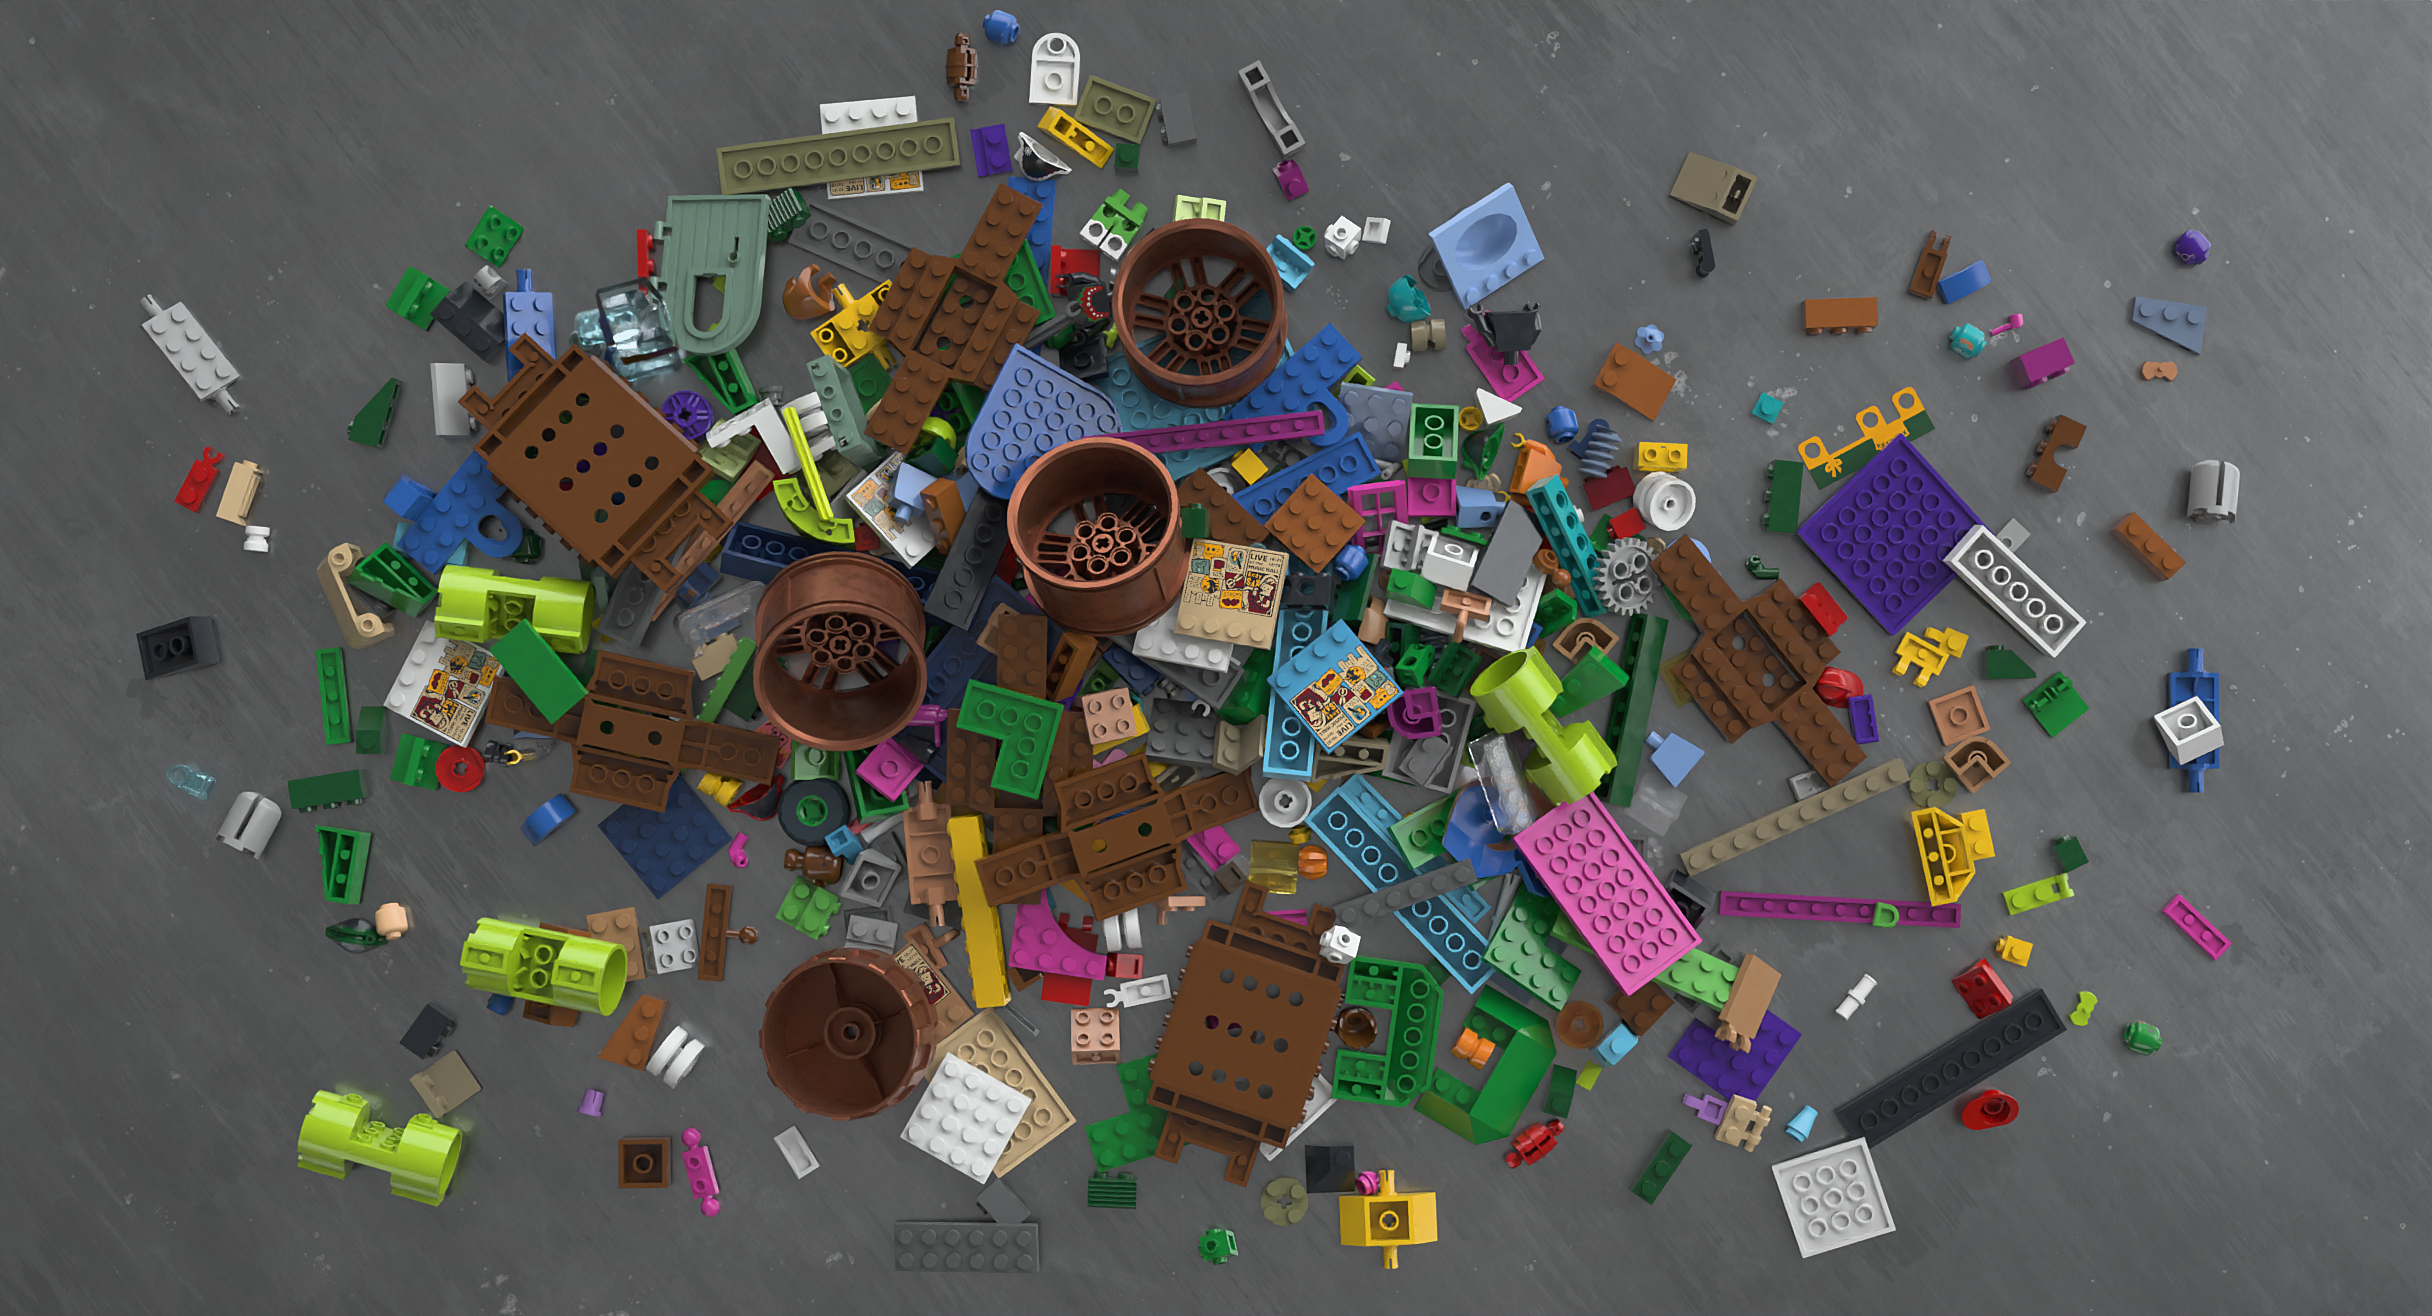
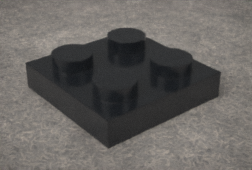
M1104 334L1093 336L1079 346H1072L1077 343L1075 341L1058 349L1060 368L1080 380L1088 383L1110 377Z

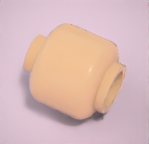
M398 903L381 905L380 909L375 912L377 933L386 936L387 940L401 938V933L408 929L406 910L400 907Z

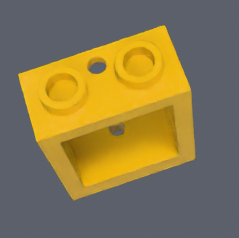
M1639 442L1633 447L1632 471L1681 473L1687 468L1688 444Z

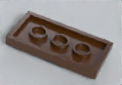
M1201 467L1176 490L1181 516L1182 508H1189V503L1203 504V508L1210 509V538H1204L1205 540L1257 548L1270 535L1269 531Z

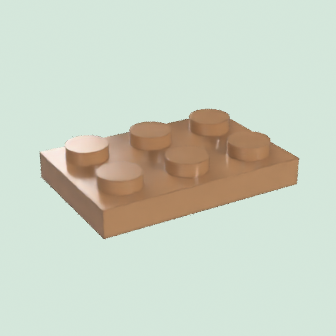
M635 907L586 915L588 930L591 932L590 938L622 944L625 947L628 958L626 982L647 978Z

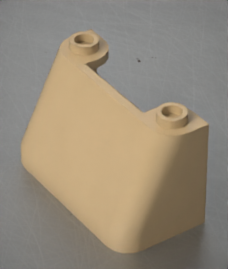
M344 543L332 549L317 568V575L347 644L355 649H363L397 633L392 623H382L380 618L372 613L362 615L351 603L343 584L347 583V578L351 575L359 559L364 558L359 546Z

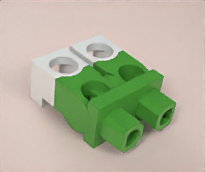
M1119 189L1112 197L1108 196L1080 232L1082 240L1097 250L1100 247V252L1116 264H1118L1122 255L1144 225L1143 219L1148 211V208L1140 202H1137L1131 211L1124 207L1130 196L1122 189Z

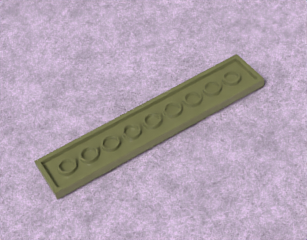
M954 117L716 148L722 195H741L960 166Z

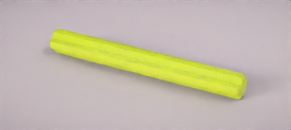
M788 407L782 413L816 509L822 521L830 520L833 518V513L797 412L794 407Z

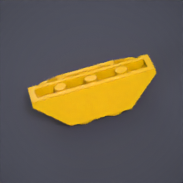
M1936 807L1912 811V819L1932 906L1956 902L1976 873L1966 826Z

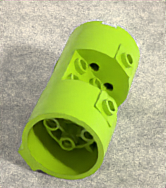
M446 565L438 588L440 595L434 619L435 637L484 643V641L489 642L491 638L502 639L526 618L553 651L574 654L585 653L593 627L591 623L594 620L595 586L591 584V581L544 575L540 581L506 576L501 577L499 572L493 569Z
M1532 646L1529 649L1513 651L1491 664L1474 681L1470 693L1484 711L1483 719L1490 729L1494 727L1499 734L1513 732L1522 728L1529 740L1534 739L1538 745L1524 761L1526 769L1524 774L1531 784L1535 782L1539 789L1543 790L1553 805L1559 807L1561 802H1566L1568 805L1572 804L1595 790L1601 784L1599 780L1604 773L1609 774L1611 769L1617 766V761L1613 752L1589 720L1584 723H1572L1564 727L1557 721L1549 710V706L1554 702L1557 695L1563 692L1562 684L1535 646Z
M483 917L476 922L478 928L475 934L470 933L468 940L464 941L460 965L462 966V973L467 974L468 980H466L465 985L470 989L609 1016L616 1009L625 987L628 958L626 949L622 944Z
M324 1090L317 1092L312 1100V1104L315 1107L311 1108L308 1115L306 1114L301 1128L297 1152L302 1153V1155L299 1154L298 1156L299 1162L297 1167L344 1180L351 1173L354 1163L357 1162L391 1172V1194L436 1207L443 1201L460 1154L462 1130L439 1124L438 1121L433 1120L427 1114L414 1115L409 1120L405 1129L387 1128L382 1122H369V1101L363 1100L360 1095L348 1094L341 1096Z

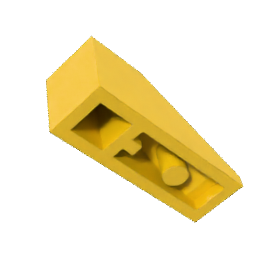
M1049 107L1037 126L1053 139L1100 169L1103 168L1114 148L1061 109Z

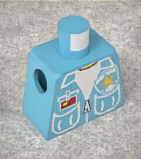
M1620 1019L1589 1051L1605 1068L1611 1067L1638 1043V1035Z

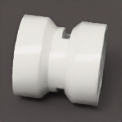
M245 526V534L249 538L244 542L243 550L268 552V544L265 538L269 536L270 528Z

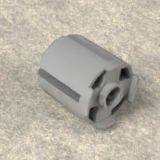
M2205 460L2197 463L2192 468L2187 518L2193 516L2195 517V522L2216 525V521L2229 520V524L2236 521L2240 472L2236 466L2226 461H2222L2221 465H2219L2218 460Z
M242 792L237 796L215 839L220 841L223 837L225 838L223 842L248 856H251L253 852L255 853L254 858L258 860L281 819L282 812L279 806L271 800L263 798L254 792Z

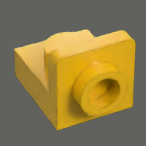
M2004 935L2003 939L2000 938L1998 940L1995 951L1998 953L1997 958L2026 967L2033 944Z

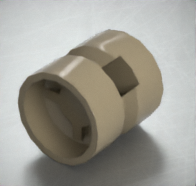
M1431 319L1429 323H1426L1424 320L1410 323L1412 352L1425 351L1427 347H1430L1431 350L1446 349L1444 319Z

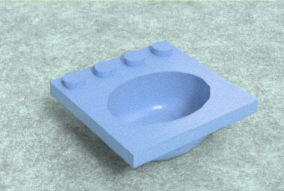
M1509 182L1474 205L1463 209L1454 218L1429 233V237L1456 296L1465 310L1470 305L1472 306L1545 259L1514 187Z

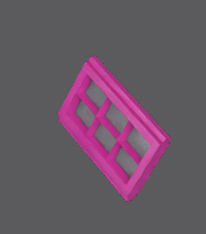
M1395 480L1347 488L1349 507L1366 521L1352 537V546H1361L1366 551V554H1379L1378 561H1381L1389 521L1395 520L1409 525L1405 481Z

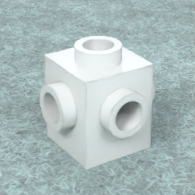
M1341 216L1334 226L1331 224L1324 233L1325 248L1328 253L1335 257L1339 256L1343 260L1348 254H1353L1361 240V228Z
M1335 925L1322 934L1319 954L1327 957L1331 962L1346 965L1356 957L1361 937L1349 932L1345 927Z

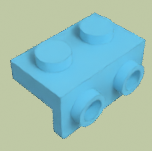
M1279 234L1266 249L1278 269L1282 285L1290 292H1293L1315 265L1306 254L1301 253L1288 239L1283 238Z

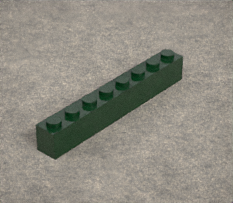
M1633 613L1631 616L1621 663V669L1630 678L1624 687L1615 692L1605 741L1616 757L1617 766L1612 768L1609 774L1604 773L1599 780L1601 784L1595 789V795L1600 802L1628 808L1631 806L1667 633L1668 619L1642 613Z

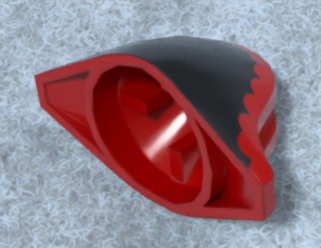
M782 774L773 776L771 785L759 783L745 792L728 806L729 811L744 813L757 821H765L774 817L778 812V803L783 792L780 788L784 780Z

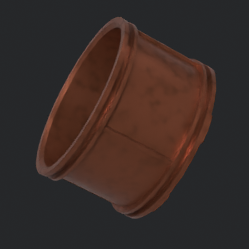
M1191 218L1174 221L1157 228L1141 239L1128 253L1118 271L1112 296L1115 326L1128 364L1139 381L1153 394L1183 407L1195 409L1220 408L1234 404L1247 397L1277 367L1287 339V314L1282 282L1272 257L1260 242L1246 231L1230 223L1209 218ZM1213 255L1236 262V267L1217 287L1208 284L1202 256ZM1188 257L1190 259L1195 279V286L1189 287L1180 263L1182 258ZM1165 266L1169 267L1177 290L1174 300L1143 292V288L1150 278ZM1248 272H1251L1254 275V279L1237 295L1231 297L1229 292ZM1179 277L1182 278L1184 284V290L1182 291L1179 289L1177 283V279ZM1262 288L1265 289L1272 306L1273 315L1271 322L1244 317L1238 311ZM1207 295L1215 296L1211 302H1204L1202 300ZM1182 301L1191 302L1190 307L1187 309L1180 308L1179 304ZM1138 304L1165 311V316L1158 317L1136 313L1134 311L1135 305ZM1222 310L1232 312L1228 318H1221L1219 313ZM1201 317H1206L1207 322L1204 321L1203 324H1199L1198 319L1201 320ZM1177 323L1185 325V328L1180 332L1173 330ZM1136 325L1166 331L1167 337L1150 354L1145 356L1135 345L1132 327ZM1241 330L1265 334V337L1262 341H1257L1241 336L1240 332ZM1218 332L1226 335L1222 341L1214 340L1213 336ZM1194 339L1203 341L1202 345L1198 348L1191 347L1190 343ZM1234 347L1253 352L1238 365L1232 366L1228 353ZM1173 349L1177 351V355L1165 368L1157 365ZM1190 360L1198 362L1201 376L1178 374L1177 372ZM1218 360L1221 369L1220 373L1213 374L1211 361Z
M1111 437L1084 438L1065 443L1047 452L1037 459L1021 476L1009 501L1007 511L1008 533L1013 549L1023 565L1025 580L1034 602L1044 615H1048V619L1063 629L1086 636L1110 637L1127 635L1146 628L1164 615L1183 592L1192 543L1190 538L1182 537V516L1180 515L1179 498L1174 481L1166 467L1151 452L1122 439ZM1126 495L1136 497L1137 500L1118 520L1115 514L1108 513L1103 496ZM1091 499L1097 521H1089L1082 502ZM1153 506L1156 507L1137 527H1134ZM1071 508L1077 521L1074 529L1075 536L1046 532L1049 525L1060 514ZM1167 521L1164 533L1157 545L1143 543ZM1038 548H1046L1067 552H1042L1038 551ZM1044 568L1071 570L1064 577H1060Z
M826 552L793 562L781 570L769 583L759 600L755 616V639L758 649L754 660L753 684L761 710L767 719L783 734L813 748L829 751H851L874 746L891 738L913 719L923 702L927 687V664L923 650L926 628L922 601L913 585L905 576L881 559L860 552ZM902 638L908 645L909 651L904 661L899 664L877 642ZM805 652L811 654V660L802 679H798L790 674L777 661L779 656ZM872 659L888 674L883 677L868 660ZM829 665L830 667L822 686L814 685L813 683L821 667ZM854 669L869 683V685L858 688L835 689L840 673L848 674Z

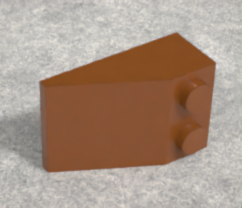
M1616 342L1591 388L1654 422L1677 379L1639 354Z

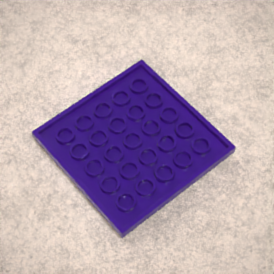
M1898 433L1800 526L1796 533L1891 636H1894L1958 575L1943 560L1974 525H1983L1989 532L1991 530L1902 433Z

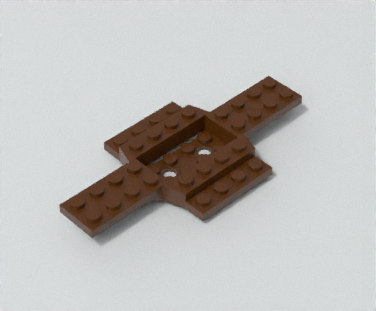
M1000 183L959 259L940 255L931 256L913 246L868 328V332L890 342L905 358L866 427L864 435L907 457L939 397L950 382L976 386L987 393L989 392L1013 344L1017 343L1022 347L1024 346L1041 315V311L1020 301L1019 297L1004 281L1043 208L1042 203ZM956 274V279L953 285L951 286L947 296L945 297L941 307L939 308L918 349L913 351L918 339L920 338L924 328L926 327L930 317L932 316L953 275ZM964 296H969L973 299V305L968 309H964L959 305L960 299ZM944 337L950 340L951 345L947 350L938 349L937 341L940 338Z
M1687 534L1681 536L1648 564L1693 619L1701 632L1689 654L1670 670L1730 744L1737 741L1748 730L1773 721L1788 736L1829 788H1832L1867 758V755L1812 689L1826 668L1825 666L1841 652L1781 578L1761 594L1741 601ZM1744 611L1753 621V623L1757 626V628L1762 632V634L1766 637V639L1770 642V644L1779 653V655L1783 658V660L1788 664V666L1792 669V671L1796 674L1800 681H1796L1794 679V677L1789 673V671L1776 657V655L1772 652L1768 645L1763 641V639L1759 636L1755 629L1750 625V623L1744 617ZM1736 636H1741L1745 640V646L1741 650L1733 647L1732 641ZM1766 673H1771L1775 676V684L1771 687H1767L1763 683V676Z
M998 614V687L1046 700L1048 615ZM948 708L946 805L970 806V808L994 816L993 854L1041 837L1043 834V817L1057 813V805H1059L1052 783L1093 769V745L1089 742L1083 711H1069L1066 709L1062 711L1044 775L1043 802L1040 799V793L1037 800L999 789V798L995 801V788L990 786L996 768V738L956 727L961 708ZM1000 739V750L1003 743L1002 739ZM1041 890L1002 904L1041 905Z
M602 650L598 651L594 675L586 687L589 693L554 724L547 720L513 678L500 675L494 676L485 723L552 737L570 743L574 770L569 792L663 813L666 811L670 788L682 768L702 770L771 785L781 737L695 719L691 695L695 671ZM591 699L676 717L681 720L677 722L595 704ZM603 721L613 723L614 731L611 734H604L601 731L600 725ZM657 731L661 734L662 741L660 744L654 745L649 742L648 735L650 732Z
M1140 752L1052 783L1059 804L1057 805V831L974 860V864L988 907L990 908L1058 883L1075 880L1089 898L1095 920L1099 922L1187 890V884L1181 869V841L1196 833L1260 811V807L1248 768L1237 776L1223 771L1164 792L1151 774L1145 752ZM1156 800L1153 805L1077 832L1072 831V829ZM1142 823H1149L1151 826V832L1147 836H1141L1138 833V827ZM1097 839H1103L1106 843L1104 851L1100 853L1093 850V843Z

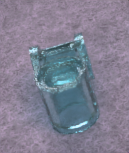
M184 764L172 765L166 772V779L171 785L203 800H207L208 796L206 794L212 782H215L217 779L206 772L196 770ZM179 768L183 770L185 775L181 782L177 781L174 776L175 771Z

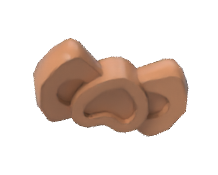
M2146 361L2141 368L2142 377L2146 381L2151 380L2153 377L2157 379L2164 377L2168 381H2173L2178 373L2177 367L2172 361L2168 363Z

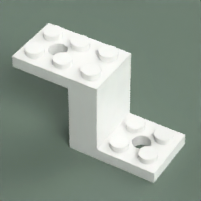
M769 398L706 432L707 441L711 448L715 446L721 448L731 442L729 438L736 434L739 437L752 430V425H755L783 474L787 472L793 474L802 468L792 438ZM830 429L807 441L814 461L820 459L823 456L822 452L829 448L831 451L837 449ZM845 439L840 441L841 446L844 445L843 441Z

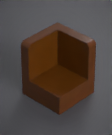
M1012 967L1006 971L1018 992L1044 977L1043 971Z

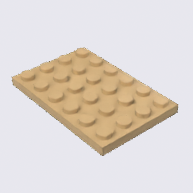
M987 1007L935 1045L937 1047L932 1063L928 1066L924 1077L930 1084L947 1052L1032 1099L993 1168L996 1176L1000 1178L1077 1120L1005 1021L994 1013L996 1009L994 1007Z

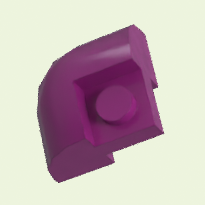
M1436 686L1403 691L1404 694L1387 707L1391 726L1406 738L1418 739L1439 736L1442 733V717L1438 706Z

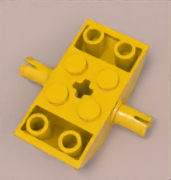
M890 279L859 300L853 299L844 283L838 286L843 295L836 288L831 291L843 309L836 316L810 333L825 355L829 354L845 368L859 363L870 354L876 356L885 371L891 368L886 359L889 360L892 366L897 364V360L894 359L886 347L888 341L868 331H859L861 323L871 324L893 284Z
M1380 1170V1192L1378 1194L1339 1196L1341 1245L1381 1246L1383 1248V1268L1390 1269L1389 1259L1391 1258V1267L1394 1269L1398 1268L1397 1246L1437 1241L1435 1192L1397 1193L1394 1189V1170H1387L1388 1180H1386V1171ZM1386 1214H1391L1392 1217H1395V1220L1391 1221V1225H1387L1385 1221H1382Z

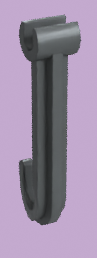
M1077 301L1069 302L1064 312L1031 331L1023 347L1031 350L1071 324L1084 323L1088 319V316L1083 312L1084 308Z

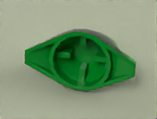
M1499 423L1486 430L1474 431L1463 441L1462 454L1465 459L1463 460L1462 467L1474 470L1477 479L1481 482L1490 470L1498 453L1506 427L1504 423Z

